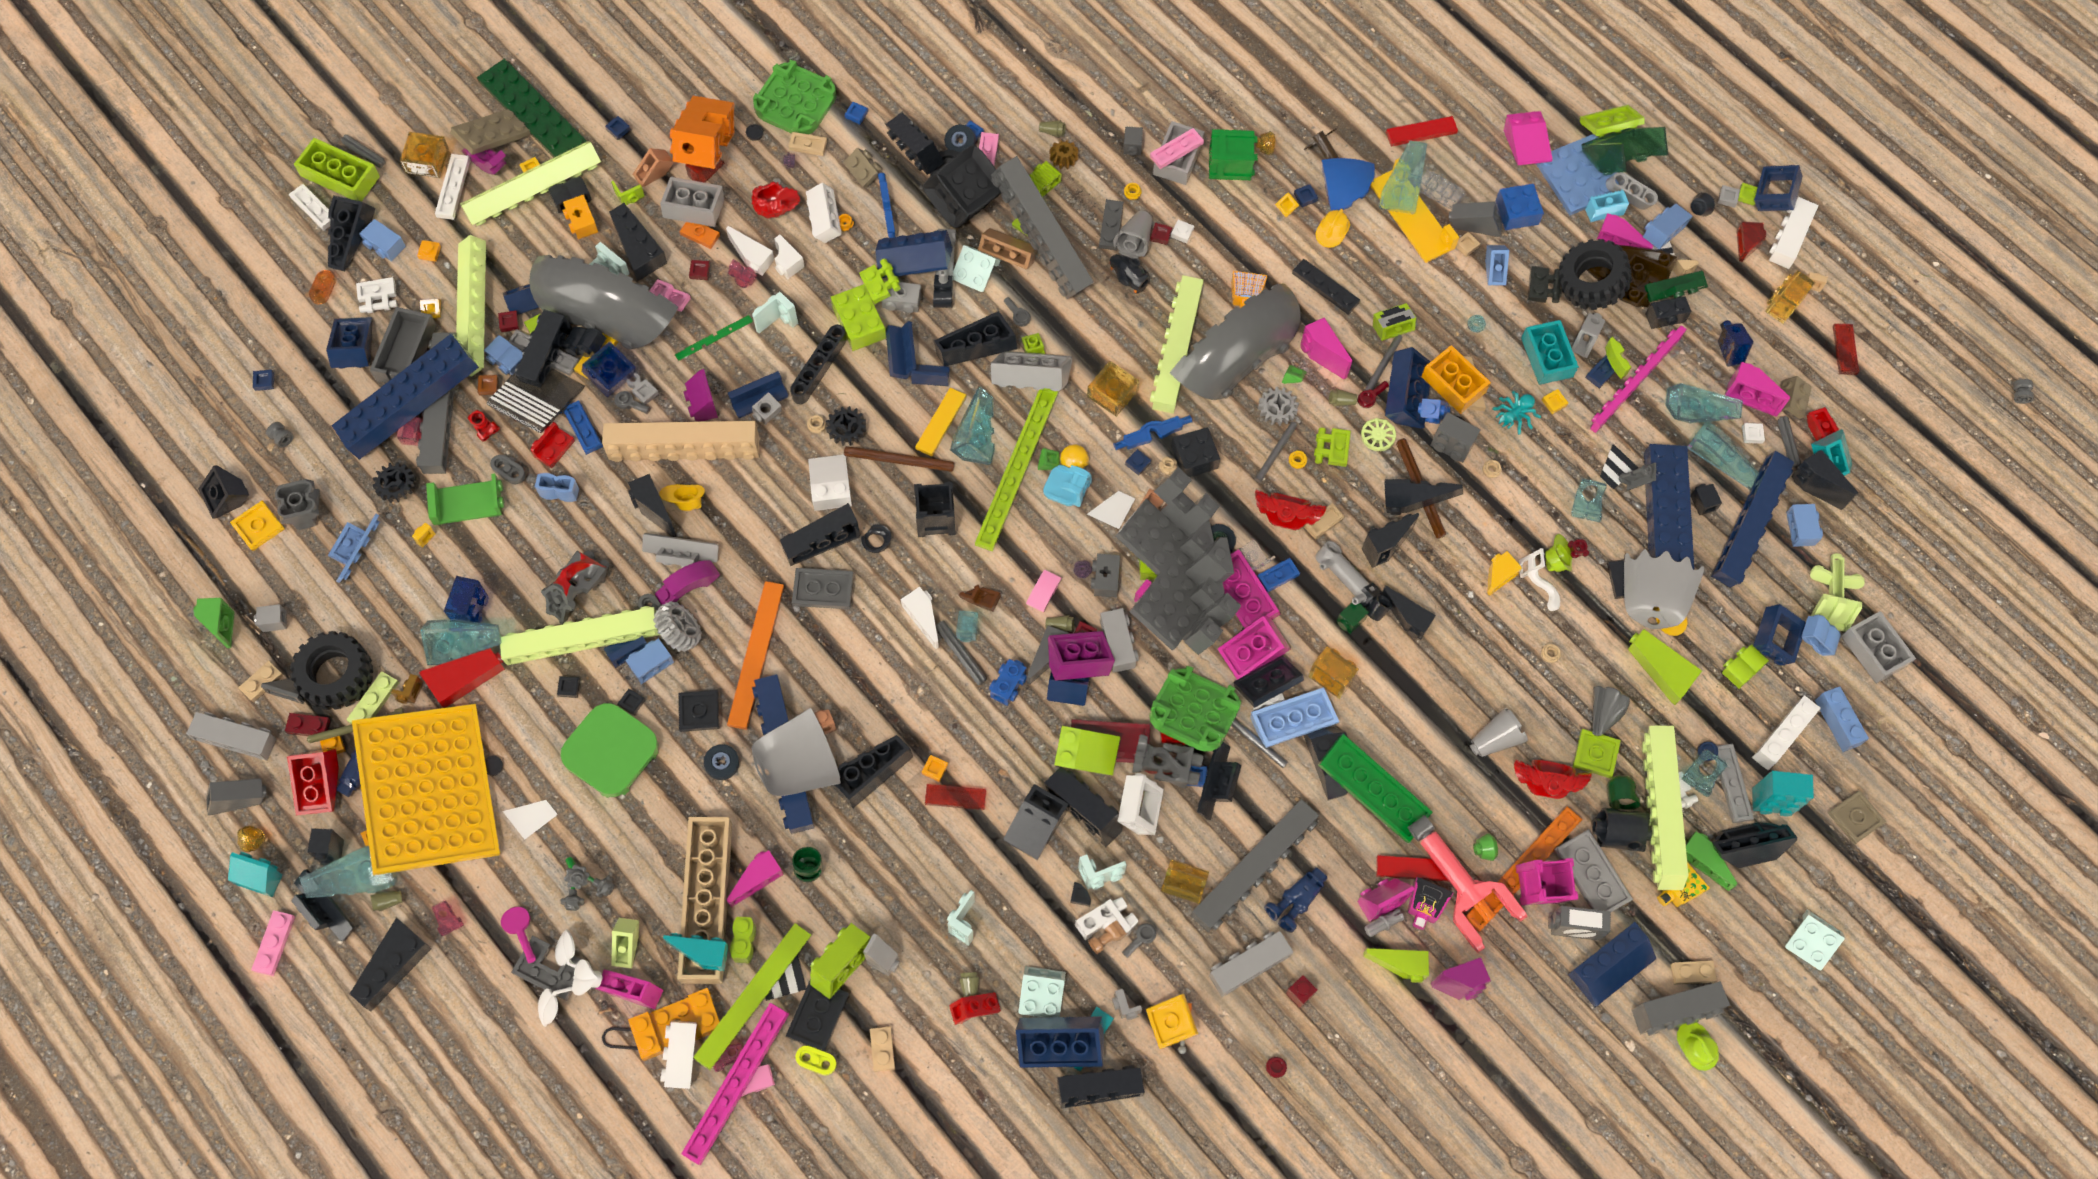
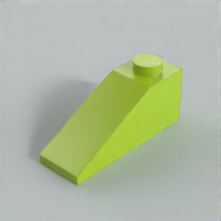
M1367 948L1363 953L1365 958L1404 979H1411V982L1420 983L1429 976L1428 951Z

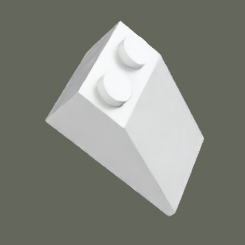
M836 455L808 459L814 511L840 508L847 503L852 506L846 456Z

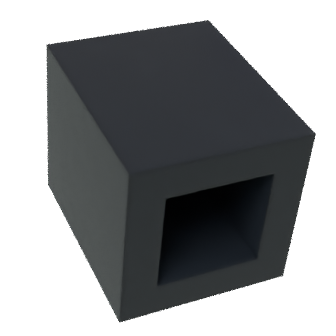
M1714 484L1698 485L1690 496L1699 516L1717 511L1722 504Z

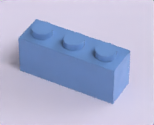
M1674 204L1671 208L1667 207L1662 214H1658L1653 221L1651 220L1646 225V232L1643 238L1660 250L1686 227L1693 216L1678 204Z
M1841 687L1826 691L1815 699L1842 752L1861 746L1869 739Z

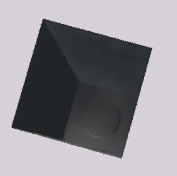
M218 465L212 467L198 488L212 519H216L241 507L249 496L243 481Z

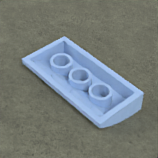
M1324 687L1253 711L1250 716L1253 726L1266 748L1339 723V719Z

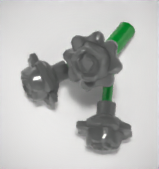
M568 857L565 860L568 869L566 870L567 874L564 880L568 882L567 886L571 887V889L569 890V895L560 899V902L566 910L577 911L581 905H584V899L577 896L576 889H580L581 885H587V880L593 882L592 884L597 887V897L602 898L603 895L608 896L612 893L615 886L612 882V877L608 875L602 880L593 878L586 872V867L576 865L572 857Z

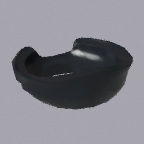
M874 524L864 536H861L862 545L871 553L883 552L890 545L891 532L886 526ZM872 534L882 536L884 538L883 545L880 547L871 546L868 541L869 536Z

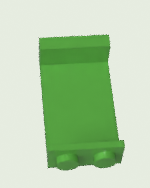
M494 473L491 474L492 481L438 489L434 482L426 483L430 521L433 525L502 515V508H504V499L500 494V491H503L502 480H498Z

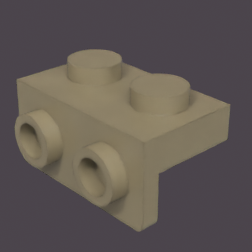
M856 148L843 163L862 187L867 188L878 177L879 173H883L881 171L883 168L871 159L873 156L869 151Z
M1798 376L1783 380L1781 389L1790 396V400L1781 412L1787 410L1798 419L1804 418L1812 386Z

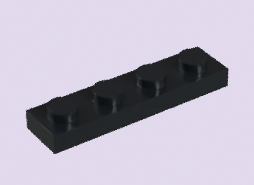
M1305 259L1292 271L1294 276L1347 315L1360 303L1359 298Z

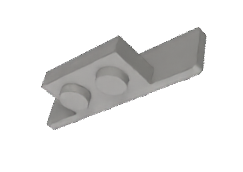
M644 533L642 551L655 553L656 562H661L664 565L675 564L685 567L698 560H711L715 563L718 561L719 545L716 543Z

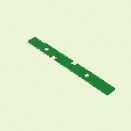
M747 315L717 331V335L713 336L711 334L674 355L680 361L703 349L702 345L708 346L752 323L753 320Z

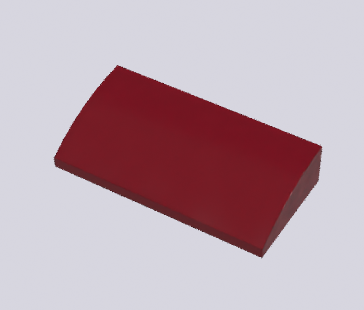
M1071 719V727L1120 736L1115 762L1134 763L1140 734L1148 737L1147 743L1149 744L1150 724Z

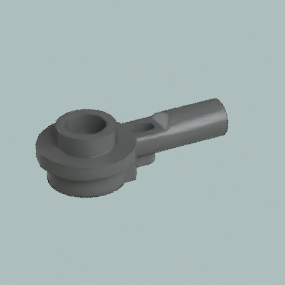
M1010 297L1004 299V303L1013 312L1014 324L1019 327L1028 325L1031 321L1029 312L1018 308Z
M627 391L617 393L614 398L616 406L621 409L629 410L634 408L645 414H648L650 411V407L634 401L631 393Z
M1148 923L1141 924L1136 931L1137 937L1122 951V954L1128 958L1142 943L1149 944L1153 942L1156 938L1154 926Z

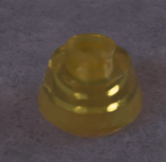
M1272 131L1260 134V137H1257L1256 148H1259V152L1270 156L1274 153L1275 134Z
M245 826L237 832V844L244 852L257 850L266 840L264 833L256 827Z

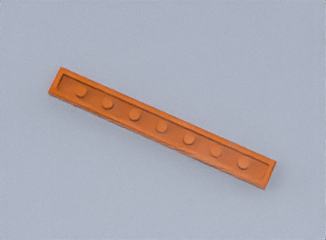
M767 581L764 583L727 723L728 727L744 730L748 728L755 702L752 687L755 686L754 680L760 679L784 590L783 584Z
M1567 806L1497 883H1503L1510 893L1514 895L1520 889L1516 865L1533 860H1542L1544 862L1583 819ZM1493 891L1483 898L1495 915L1504 906ZM1475 908L1465 916L1478 933L1488 924Z

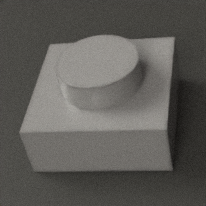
M1722 185L1717 203L1735 208L1740 190Z

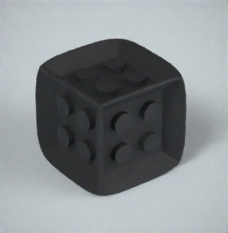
M974 144L944 164L923 185V189L932 204L954 228H958L966 223L992 200L1002 194L1000 189L995 187L992 182L991 174L996 168L988 157Z

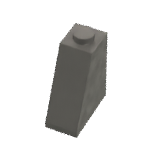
M1495 201L1453 204L1452 211L1449 212V221L1452 222L1454 229L1495 237L1501 236L1502 219Z
M261 779L210 782L206 794L208 816L260 805L263 797H266V786L262 785Z

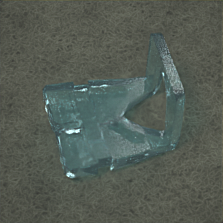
M1582 479L1576 491L1571 516L1601 522L1602 496L1607 488V484ZM1594 485L1598 488L1597 495L1588 502L1582 492L1587 486Z
M1705 749L1684 773L1682 780L1691 787H1695V790L1705 797H1709L1717 777L1727 768L1728 764L1711 751ZM1707 759H1713L1717 763V767L1710 776L1702 775L1699 769V765Z

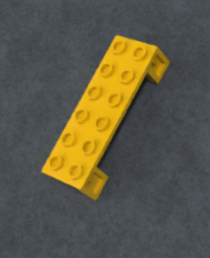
M1400 157L1395 160L1393 170L1374 178V182L1370 186L1420 257L1427 263L1454 250L1459 236L1450 224L1442 228L1408 181L1411 170L1403 158Z

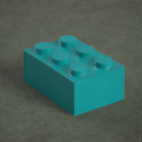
M1561 320L1526 327L1521 339L1538 384L1573 378L1579 366Z
M1771 771L1752 788L1753 811H1760V814L1765 815L1780 813V816H1792L1814 798L1813 775Z

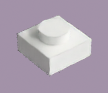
M1177 220L1171 233V238L1187 243L1194 230V226Z
M1743 424L1744 443L1762 444L1765 441L1763 424Z

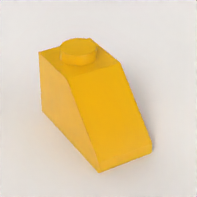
M1508 551L1502 555L1500 553L1491 560L1492 564L1489 567L1487 588L1489 596L1518 576L1522 569Z

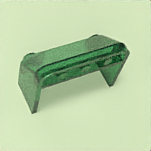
M1666 127L1627 128L1581 144L1582 152L1603 175L1626 172L1625 162L1629 160L1643 162L1650 156L1669 155Z

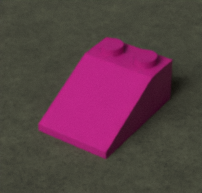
M1541 111L1507 115L1504 134L1517 165L1552 162L1546 122Z
M1321 318L1305 326L1300 343L1302 351L1307 353L1308 357L1340 378L1346 379L1352 359L1326 319Z
M1741 362L1730 378L1724 395L1725 398L1775 417L1778 416L1790 400V396L1760 368Z
M1264 615L1218 648V651L1237 680L1291 650L1272 619Z
M1396 878L1391 881L1385 879L1377 884L1378 888L1374 890L1368 888L1361 892V897L1357 902L1368 921L1372 922L1378 919L1379 916L1385 915L1405 904L1415 888Z

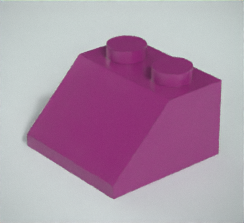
M701 369L685 383L686 390L683 391L686 402L690 401L691 404L688 407L690 417H694L696 422L718 418L705 371Z

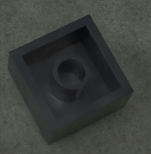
M1208 427L1172 438L1171 448L1177 464L1189 477L1219 469L1220 457Z

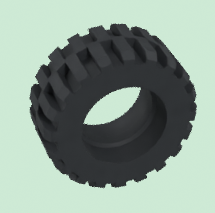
M1590 239L1586 243L1580 242L1577 247L1573 246L1569 250V254L1566 253L1562 258L1563 261L1560 262L1559 278L1562 291L1568 301H1571L1574 306L1578 307L1580 305L1581 309L1587 310V308H1591V310H1597L1600 307L1602 309L1608 308L1607 305L1616 304L1617 299L1621 300L1625 296V292L1630 288L1632 276L1628 255L1621 246L1615 245L1610 240L1605 242L1604 239H1598V241ZM1593 267H1605L1611 270V273L1606 278L1598 282H1585L1579 279L1583 272Z
M329 631L328 634L324 632L318 633V637H310L305 645L302 643L299 646L300 651L298 653L295 652L293 656L295 662H292L290 665V670L292 671L290 676L294 682L293 685L308 702L316 707L329 710L331 707L334 710L341 709L342 705L348 707L352 705L351 702L353 700L358 701L362 698L360 694L362 692L366 693L369 689L367 684L371 683L373 679L370 673L374 672L373 665L371 664L372 660L363 646L354 637L348 636L347 633L339 632L338 634L336 631ZM334 657H345L348 659L346 672L339 680L330 684L317 683V672L324 662Z

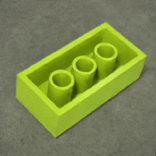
M316 138L311 140L294 163L301 177L349 199L361 202L380 177L374 164Z

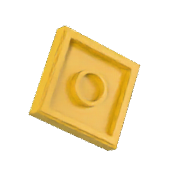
M263 500L230 522L252 551L285 530Z
M1184 994L1146 1009L1159 1049H1164L1198 1035Z

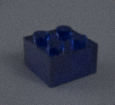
M609 341L582 364L581 372L608 398L626 383V379L634 376L636 367Z
M456 576L444 612L453 625L476 630L477 625L482 621V610L488 603V594L479 580Z

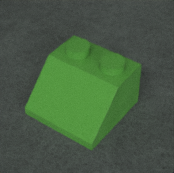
M222 598L197 599V604L194 606V616L226 648H231L235 612Z

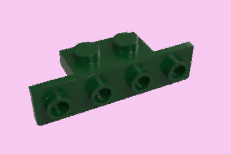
M1698 271L1650 283L1644 287L1649 302H1654L1673 296L1674 298L1685 296V293L1692 295L1701 289L1708 288L1704 272Z

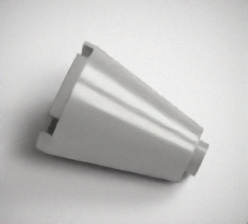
M1138 211L1116 233L1113 244L1115 248L1117 246L1120 250L1119 253L1121 255L1135 259L1145 256L1149 246L1152 216L1146 211Z
M1506 707L1471 740L1470 748L1475 755L1479 754L1483 757L1523 744L1528 741L1525 732H1520V722L1512 711Z

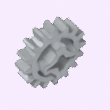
M1276 386L1275 391L1269 388L1268 393L1263 392L1262 397L1259 399L1258 410L1261 411V417L1266 416L1265 422L1271 420V425L1277 422L1278 426H1281L1282 422L1287 425L1289 419L1294 420L1298 412L1299 403L1296 402V396L1291 397L1292 391L1287 393L1285 392V387L1281 391Z

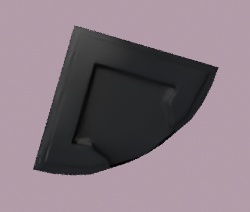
M1074 882L1070 903L1090 907L1091 899L1089 893L1081 884Z

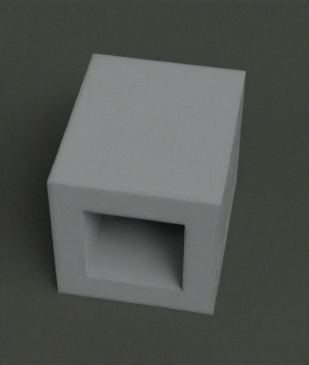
M280 604L256 607L254 623L262 632L287 629V611Z

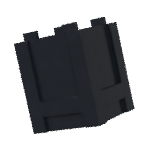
M952 482L935 485L914 484L918 537L937 534L956 535Z

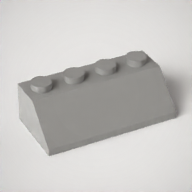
M1010 351L1000 353L991 362L992 384H998L999 387L1010 385L1016 388L1033 387L1035 390L1048 388L1052 391H1060L1068 383L1072 356Z

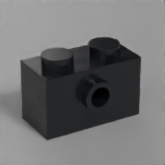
M1686 296L1651 303L1645 315L1650 328L1655 329L1685 323L1692 311Z
M311 828L307 853L319 861L321 865L333 866V863L341 862L344 839L332 829Z

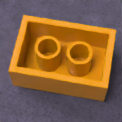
M1452 345L1427 364L1421 376L1460 414L1487 392L1491 383Z

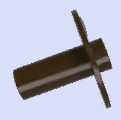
M1337 128L1326 135L1322 130L1312 137L1315 142L1306 146L1304 150L1317 144L1325 159L1339 158L1326 137L1337 130Z

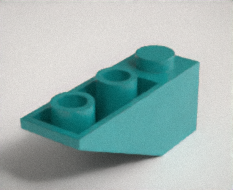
M670 933V936H663L667 944L703 969L725 970L728 945L724 942V939L711 938V940H703V937L697 935L685 938L682 937V934Z

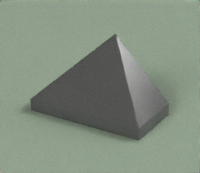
M291 678L266 682L261 685V688L268 694L300 704L305 702L304 697L294 687V682Z

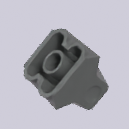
M304 479L278 485L275 497L278 503L277 512L280 516L281 524H293L297 530L316 525L321 493L320 489H315L314 481Z

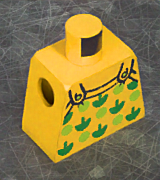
M1687 862L1688 878L1683 890H1662L1663 892L1657 896V900L1663 906L1672 902L1676 907H1679L1702 895L1710 887Z

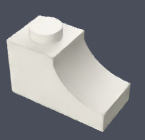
M778 235L774 238L776 248L779 251L778 256L775 258V269L780 275H784L789 279L805 267L803 257L781 235Z

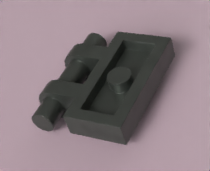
M1531 266L1528 289L1529 301L1546 303L1547 297H1552L1553 303H1559L1562 296L1559 269L1554 270V275H1549L1550 268ZM1548 283L1553 284V289L1548 288Z

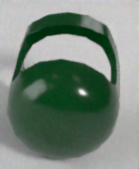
M1619 775L1608 781L1607 794L1611 808L1635 810L1640 807V799L1635 793L1636 783L1631 777ZM1631 799L1635 802L1628 805H1622L1619 800Z
M803 847L794 853L792 863L797 879L807 883L817 880L823 870L819 851L812 847Z

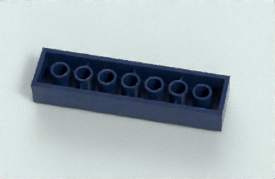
M451 333L331 426L347 450L360 460L477 370L479 366L463 344Z
M1649 444L1644 452V465L1656 463V481L1645 484L1648 553L1650 557L1657 558L1665 551H1668L1675 562H1681L1685 557H1689L1694 570L1687 446Z

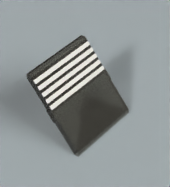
M551 368L541 388L520 382L514 373L488 399L486 404L536 432L542 433L558 415L563 413L567 406L584 389L585 385Z

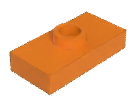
M685 222L679 231L680 235L712 249L720 237L718 231L705 225Z

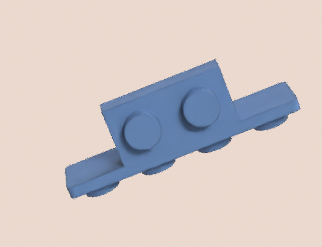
M377 513L365 531L349 522L346 523L328 554L329 557L345 565L336 582L340 583L342 579L347 580L352 570L348 568L352 562L356 564L361 555L358 553L361 546L366 547L370 540V537H368L371 530L375 531L380 523L377 520L379 517Z

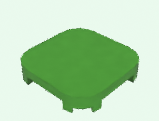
M793 60L780 65L776 63L773 66V73L760 92L754 94V110L757 117L764 122L791 134L796 132L809 135L818 128L835 102L836 90L832 78L828 75L825 77L819 76L797 66L796 61Z
M1186 666L1185 669H1172L1155 701H1153L1149 714L1151 724L1158 731L1201 751L1218 749L1223 743L1241 705V700H1239L1238 695L1235 693V688L1230 684L1228 688H1225L1193 673L1194 668Z
M601 704L591 710L561 748V760L566 769L607 798L627 794L632 783L649 762L658 755V741L652 730L614 704Z

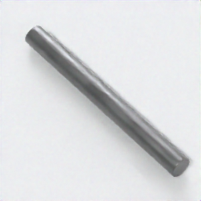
M1400 334L1393 339L1364 391L1374 389L1403 338Z
M1291 422L1256 475L1254 479L1256 482H1262L1296 429L1297 424L1295 422Z
M1234 719L1231 725L1280 767L1284 768L1288 762L1270 747L1266 748L1257 736Z

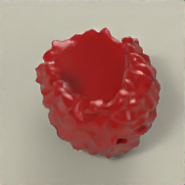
M773 181L764 186L759 185L752 190L751 199L755 212L768 219L777 218L785 214V212L791 211L800 202L797 190L793 188L788 189L787 186L783 188L779 182L775 183Z

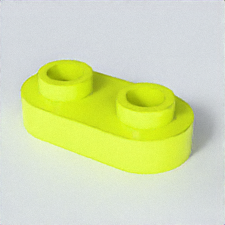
M810 1046L800 1047L795 1055L800 1067L824 1076L831 1075L837 1066L836 1060L831 1054ZM809 1054L810 1060L804 1061L803 1056ZM824 1062L830 1063V1066L827 1069H824L822 1067V1064Z

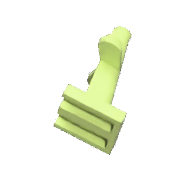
M1835 553L1830 557V571L1820 565L1814 566L1810 571V577L1813 580L1829 585V595H1822L1811 616L1822 615L1838 631L1846 632L1861 611L1862 602L1844 598V588L1860 589L1864 586L1865 579L1860 574L1844 576L1845 558L1841 554Z

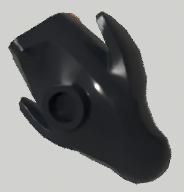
M1119 254L1110 257V270H1115L1117 279L1122 285L1131 287L1136 294L1145 290L1150 282V276L1146 269L1140 265L1139 260Z

